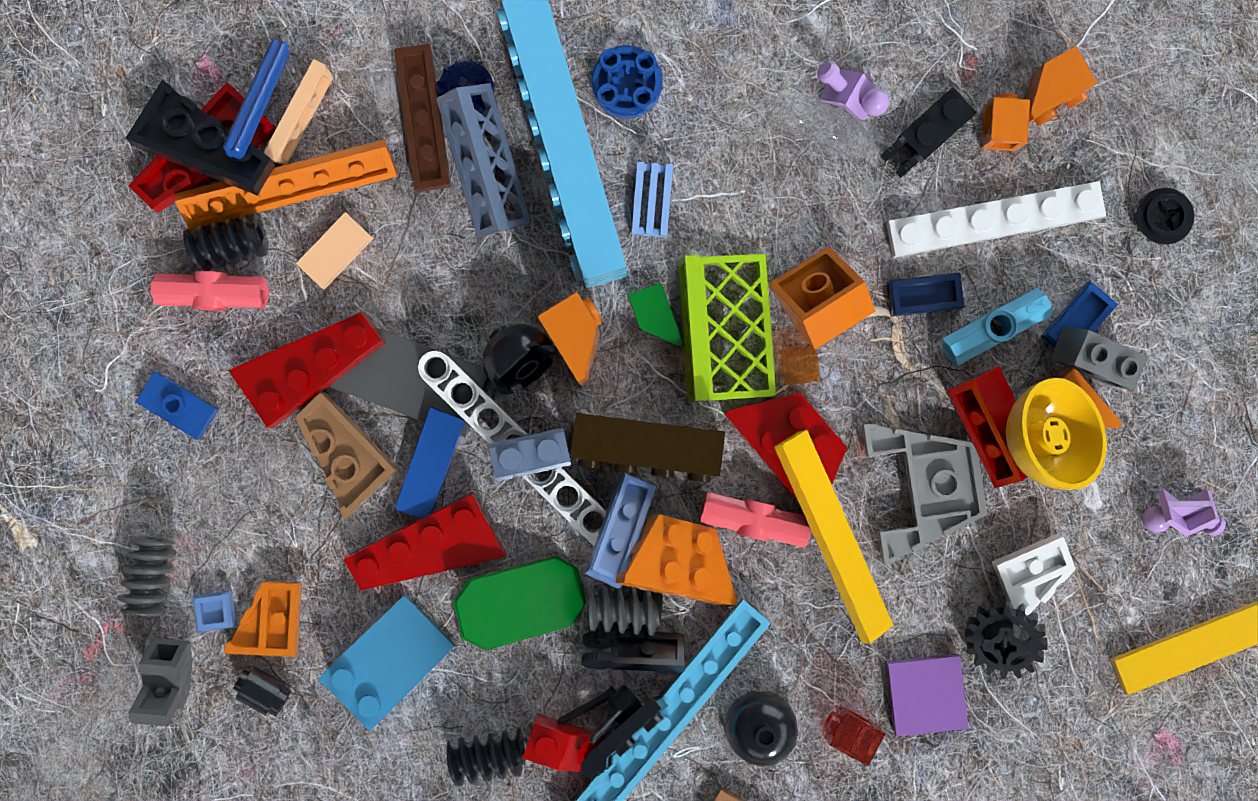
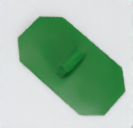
M557 556L468 578L453 601L461 638L485 651L571 627L586 605L579 569Z

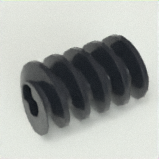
M254 213V222L250 223L247 217L241 214L239 216L240 226L237 227L230 217L226 218V230H222L215 221L211 223V234H208L205 228L200 225L197 227L196 238H194L190 230L185 229L183 231V240L188 258L199 270L210 271L213 266L219 269L226 266V262L235 265L240 261V257L245 261L253 259L254 253L259 257L266 256L268 240L260 218Z
M517 728L515 740L510 739L506 730L502 731L500 742H496L493 734L488 733L487 741L484 745H482L478 735H474L471 747H467L464 738L460 737L457 749H453L448 739L446 747L447 766L454 785L462 786L465 776L470 784H476L479 774H481L484 781L489 782L493 778L494 770L498 778L502 780L507 777L508 768L514 777H520L523 765L525 766L526 759H523L525 746L521 728Z

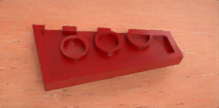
M226 82L201 110L209 116L215 117L222 122L224 127L230 130L245 98ZM263 115L250 142L256 148L269 141L276 130V127ZM156 156L128 186L152 210L159 213L174 203L176 193L195 189L212 177Z

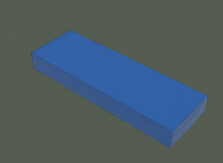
M435 407L429 409L395 506L396 510L418 518H422L434 511L465 424V420L462 417Z

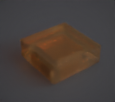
M810 346L779 350L783 386L821 382L817 349L814 350Z

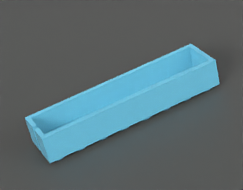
M502 0L503 7L497 9L506 42L509 43L507 47L516 77L524 75L523 78H519L517 81L526 111L534 109V113L527 115L536 145L544 143L545 148L538 149L546 179L553 177L555 183L549 184L548 187L556 213L564 212L565 215L564 219L558 221L566 247L574 246L576 254L569 255L576 282L584 280L587 289L627 277V266L549 1Z

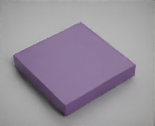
M958 654L886 662L893 731L896 737L969 729L961 659Z

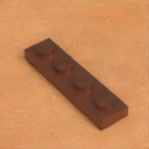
M430 44L395 48L394 53L414 190L417 193L451 188L442 117L436 100L439 96L432 48Z

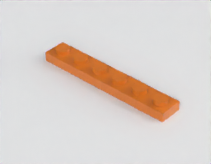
M386 139L276 167L272 170L258 196L227 183L218 182L176 193L174 202L189 230L197 229L200 225L203 227L209 226L215 221L217 223L224 222L229 217L236 219L241 214L247 216L397 177V169Z

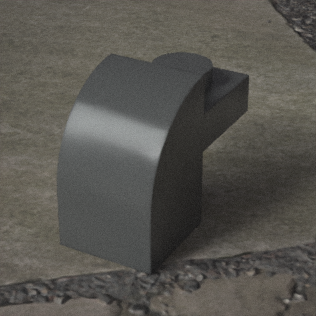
M153 638L139 663L143 686L129 711L130 722L135 724L168 726L176 709H184L189 695L192 673L189 641Z

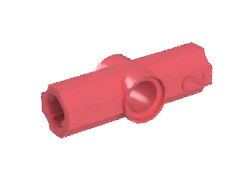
M195 271L194 275L155 273L150 288L153 303L156 305L174 307L193 306V309L226 311L227 308L265 309L269 300V288L266 278L258 276H228L226 273L212 271Z
M706 491L699 521L707 525L735 530L736 534L767 541L771 539L806 548L811 535V528L803 514L776 509L775 505L744 498V500Z

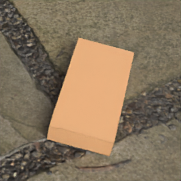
M345 212L296 264L325 290L374 238Z

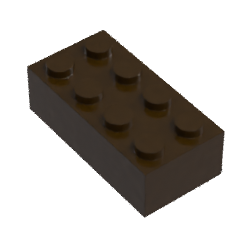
M576 413L570 458L578 459L577 466L599 469L601 462L615 463L614 471L637 473V466L651 468V475L673 478L674 471L687 472L686 479L710 483L711 476L720 477L726 432Z

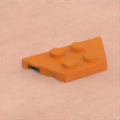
M660 514L650 516L643 528L641 539L636 541L630 552L633 557L626 570L618 573L616 584L726 607L737 606V598L716 528Z

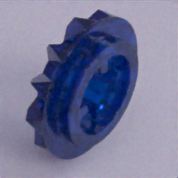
M471 59L462 62L456 60L453 65L443 68V73L439 81H437L438 97L460 87L461 76L469 84L491 83L494 94V83L490 73L484 66L475 63ZM481 94L472 95L471 99L474 109L479 113L485 111Z

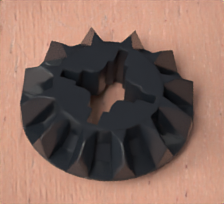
M1158 188L1149 192L1138 202L1139 206L1134 214L1138 222L1137 231L1142 232L1147 237V241L1158 243L1160 246L1173 244L1185 238L1192 229L1194 223L1193 206L1189 199L1180 191L1172 188ZM1158 208L1161 212L1175 211L1166 220L1167 225L1164 222H1153L1156 219L1155 217L1160 214Z

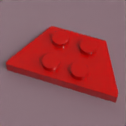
M801 393L728 410L724 413V416L797 502L798 499L774 446L799 431H808L832 485L847 447Z

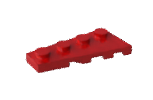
M360 312L228 371L265 426L273 429L386 342L368 316Z
M472 491L432 513L346 555L343 561L362 591L504 558L507 553L476 495Z

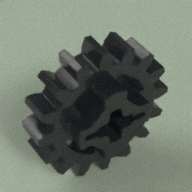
M1006 599L1004 607H998L994 600L990 601L989 611L979 606L977 608V618L970 616L968 619L967 627L969 629H965L964 640L968 642L967 654H975L974 665L979 666L985 663L987 665L986 674L988 675L993 673L995 669L999 670L1001 679H1005L1007 672L1013 671L1017 679L1021 678V669L1023 668L1033 673L1035 671L1034 661L1043 663L1044 651L1042 650H1047L1048 647L1047 638L1044 637L1046 635L1045 624H1037L1038 614L1033 612L1026 615V605L1023 603L1017 609L1011 608V601ZM1005 631H1008L1009 638L1007 647L1003 646L1004 640H1002Z

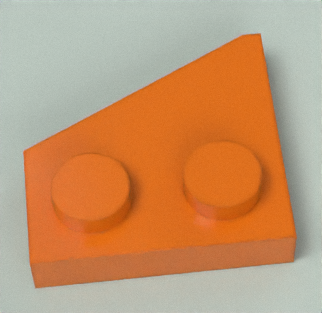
M267 580L262 582L253 597L254 601L250 608L245 611L239 621L240 625L231 641L227 642L224 654L295 657L298 655L302 582Z

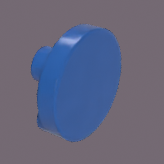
M630 45L604 50L592 72L591 84L594 98L605 112L617 118L632 119L649 112L657 103L662 91V73L654 54Z

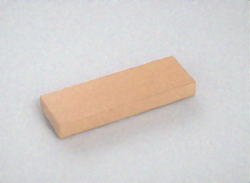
M315 59L311 62L263 152L278 166L288 164L334 78L325 64Z

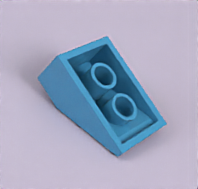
M405 594L318 679L371 731L444 658L455 644Z

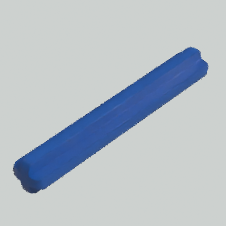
M276 39L270 42L223 144L227 156L237 159L244 157L290 55L289 45L286 42H280Z

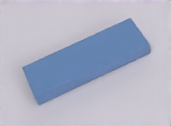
M627 472L619 475L585 574L616 588L623 586L616 584V577L619 572L626 570L633 557L630 552L639 539L656 489L655 485Z

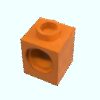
M1002 93L993 97L983 107L981 149L1017 151L1027 144L1030 100L1018 99V95L1012 93Z

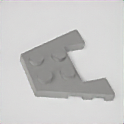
M874 424L861 425L866 457L903 452L914 526L877 531L882 564H891L897 561L898 558L912 551L915 552L925 547L926 544L944 535L947 536L987 515L979 457L972 442Z

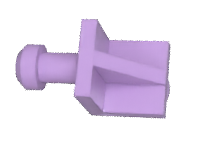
M826 61L820 65L817 77L827 84L819 98L823 103L844 107L860 123L864 122L868 114L879 116L888 109L889 97L887 93L882 89H877L863 73L839 69L834 61Z
M1208 489L1182 501H1179L1167 491L1161 490L1157 492L1161 506L1149 507L1145 510L1142 517L1144 526L1151 532H1164L1172 526L1186 537L1200 530H1203L1210 536H1216L1222 533L1226 526L1224 518L1217 513L1212 493Z

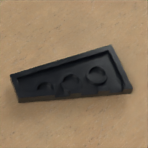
M164 80L160 82L126 136V140L131 146L257 196L275 167L272 159L251 143L243 158L237 159L227 156L223 144L230 130L224 127L222 122L215 117L209 116L199 109L186 96H181Z

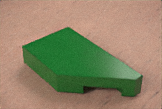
M662 283L628 294L640 330L678 348L684 345Z

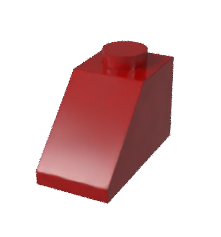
M538 713L523 759L559 771L582 772L580 771L581 761L584 760L583 758H587V755L606 736L602 735L592 744L589 742V738L595 732L569 723L559 725L557 719Z

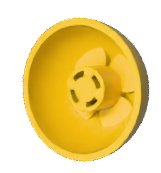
M1049 378L1038 382L1028 388L1017 399L1009 413L1006 424L1008 450L1018 468L1030 479L1053 489L1075 490L1088 486L1098 477L1103 468L1107 452L1105 427L1095 403L1078 385L1062 378Z

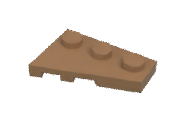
M320 392L295 417L313 456L317 457L326 476L324 479L330 491L333 490L341 507L339 510L344 520L350 518L398 470L395 464L325 392Z

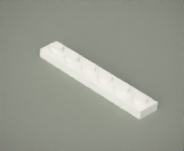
M1098 181L890 220L886 223L892 257L895 258L1097 220L1106 217L1100 182Z

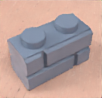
M563 427L488 445L496 482L571 465Z

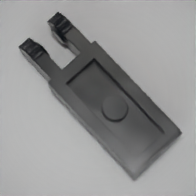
M952 87L897 137L898 140L881 157L885 162L891 160L905 145L914 156L903 162L895 172L902 178L919 161L920 163L925 161L977 112Z
M612 630V632L590 631L586 632L583 636L582 643L585 647L592 649L611 647V652H588L583 654L581 664L587 669L604 670L610 667V669L673 673H683L684 671L683 633L655 632L653 636H650L648 631H640L637 635L634 634V631L625 630L624 633H620L619 630Z
M655 696L648 700L587 755V758H583L580 771L585 775V778H595L604 773L605 770L613 765V755L615 753L621 757L637 743L633 737L644 728L648 733L664 720L661 712L668 705L661 696Z

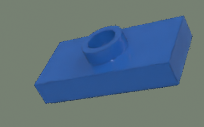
M156 371L153 372L135 401L196 440L202 438L219 410Z

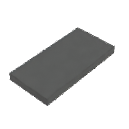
M379 328L376 329L386 343L331 384V388L423 422L426 421L431 407L461 417L419 374L418 364L421 357L427 352L438 350ZM446 354L483 390L485 389L488 377L482 366ZM435 358L429 362L427 371L430 377L436 379L444 375L446 364L443 359ZM466 383L457 385L453 391V397L459 404L468 403L473 395L471 387ZM466 421L461 432L463 437H467L471 427Z

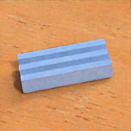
M637 162L632 235L667 237L673 164H666L665 166L659 165V163L644 164L645 162ZM644 172L651 173L646 228L639 227ZM658 174H665L661 228L655 229L653 227Z

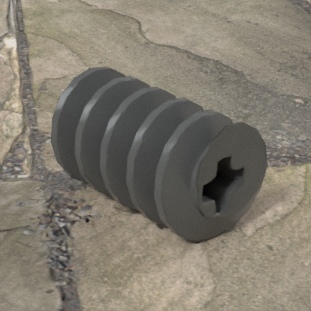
M132 537L129 542L139 546V550L127 552L126 555L135 560L136 565L124 566L123 571L133 575V579L123 580L120 583L121 586L130 589L129 594H122L117 597V600L127 604V607L121 609V611L140 616H161L164 614V607L158 602L165 601L167 593L160 588L170 585V578L163 574L173 571V564L166 561V559L176 557V550L168 545L175 544V542L156 537Z
M590 584L587 612L590 630L595 631L599 621H602L605 632H610L614 622H617L620 633H624L628 624L631 623L634 634L638 635L643 624H645L649 635L653 636L657 626H660L663 593L658 592L656 598L653 599L651 591L644 590L641 598H638L636 588L631 587L627 596L624 597L620 587L615 588L612 596H609L607 586L602 585L598 594L595 595L592 584Z

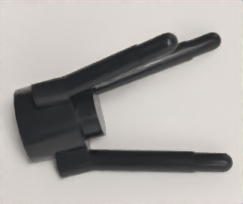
M622 685L617 691L611 686L602 695L558 718L557 723L562 725L608 701L609 703L604 708L610 717L589 738V742L594 744L616 722L619 724L616 727L617 729L641 708L642 704L627 686Z

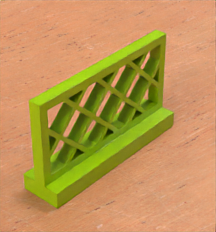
M766 254L683 256L677 261L687 403L776 396ZM743 263L757 264V279L751 286L735 273ZM726 264H736V265H735V266L733 267V269L731 270ZM704 265H717L727 274L716 288L705 279ZM730 278L746 291L735 305L719 292ZM757 286H758L759 294L754 291V289H755ZM706 289L711 293V294L708 296L707 299H706ZM749 295L760 304V314L753 322L738 309ZM714 297L729 309V312L718 324L707 315V305ZM733 314L748 326L737 341L722 328ZM760 321H761V329L756 326ZM708 324L713 328L710 334ZM751 331L762 339L763 349L756 357L740 345ZM717 332L732 345L721 360L710 351V340ZM736 349L751 362L740 376L724 364ZM762 357L764 358V365L759 362ZM711 360L716 364L713 369H711ZM754 367H757L765 375L766 390H753L743 381ZM721 368L735 382L726 392L713 393L712 377ZM739 385L745 390L734 392Z

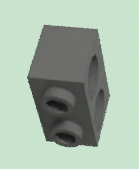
M1067 326L1063 327L1050 357V360L1070 369L1075 368L1079 373L1101 383L1134 391L1148 359L1147 356L1093 331Z

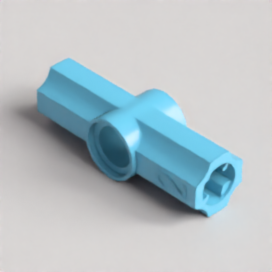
M1039 287L943 337L940 339L942 349L953 365L958 366L1052 316V304ZM993 318L998 319L1002 323L1003 330L1000 336L993 334L990 329V322Z

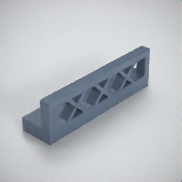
M491 83L458 87L436 98L477 237L482 238L504 230L530 224V216ZM481 94L485 107L483 115L474 109L471 99L472 95ZM485 130L493 135L495 141L493 150L484 143L482 135ZM495 165L504 172L506 180L503 185L495 180L493 173ZM506 200L513 204L517 219L507 221L503 207Z

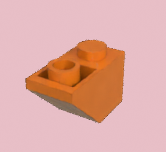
M1077 46L1044 63L1033 73L1026 99L1030 100L1029 124L1035 121L1037 126L1048 122L1058 115L1055 110L1065 104L1068 109L1077 106L1089 98L1086 92L1098 84Z

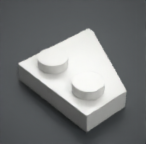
M1058 533L992 561L1005 598L1011 601V608L1017 609L1023 603L1026 605V615H1029L1041 601L1046 603L1055 593L1056 587L1060 583L1065 582L1076 569L1065 539Z

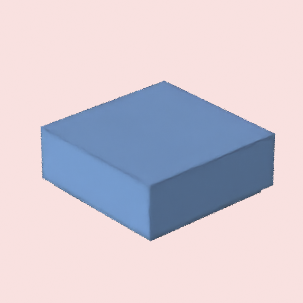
M232 590L192 597L197 633L237 626Z

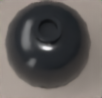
M514 324L508 327L501 326L493 331L489 337V342L483 353V369L500 394L509 395L514 393L511 387L521 384L523 388H526L539 379L553 363L549 357L551 352L556 354L557 350L549 339L536 327L527 324Z
M769 691L747 692L737 698L729 708L725 725L728 743L735 754L748 764L759 767L776 765L786 759L794 749L798 736L797 719L787 701L776 693Z

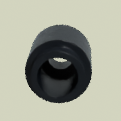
M254 667L251 672L244 670L233 687V690L238 692L235 700L265 716L269 713L275 717L287 701L291 690L284 687L285 682L257 667Z

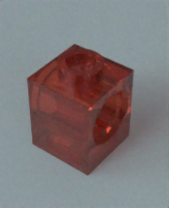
M842 705L839 706L837 712L832 711L828 715L823 726V731H825L824 738L830 746L867 766L871 763L886 734L879 725Z

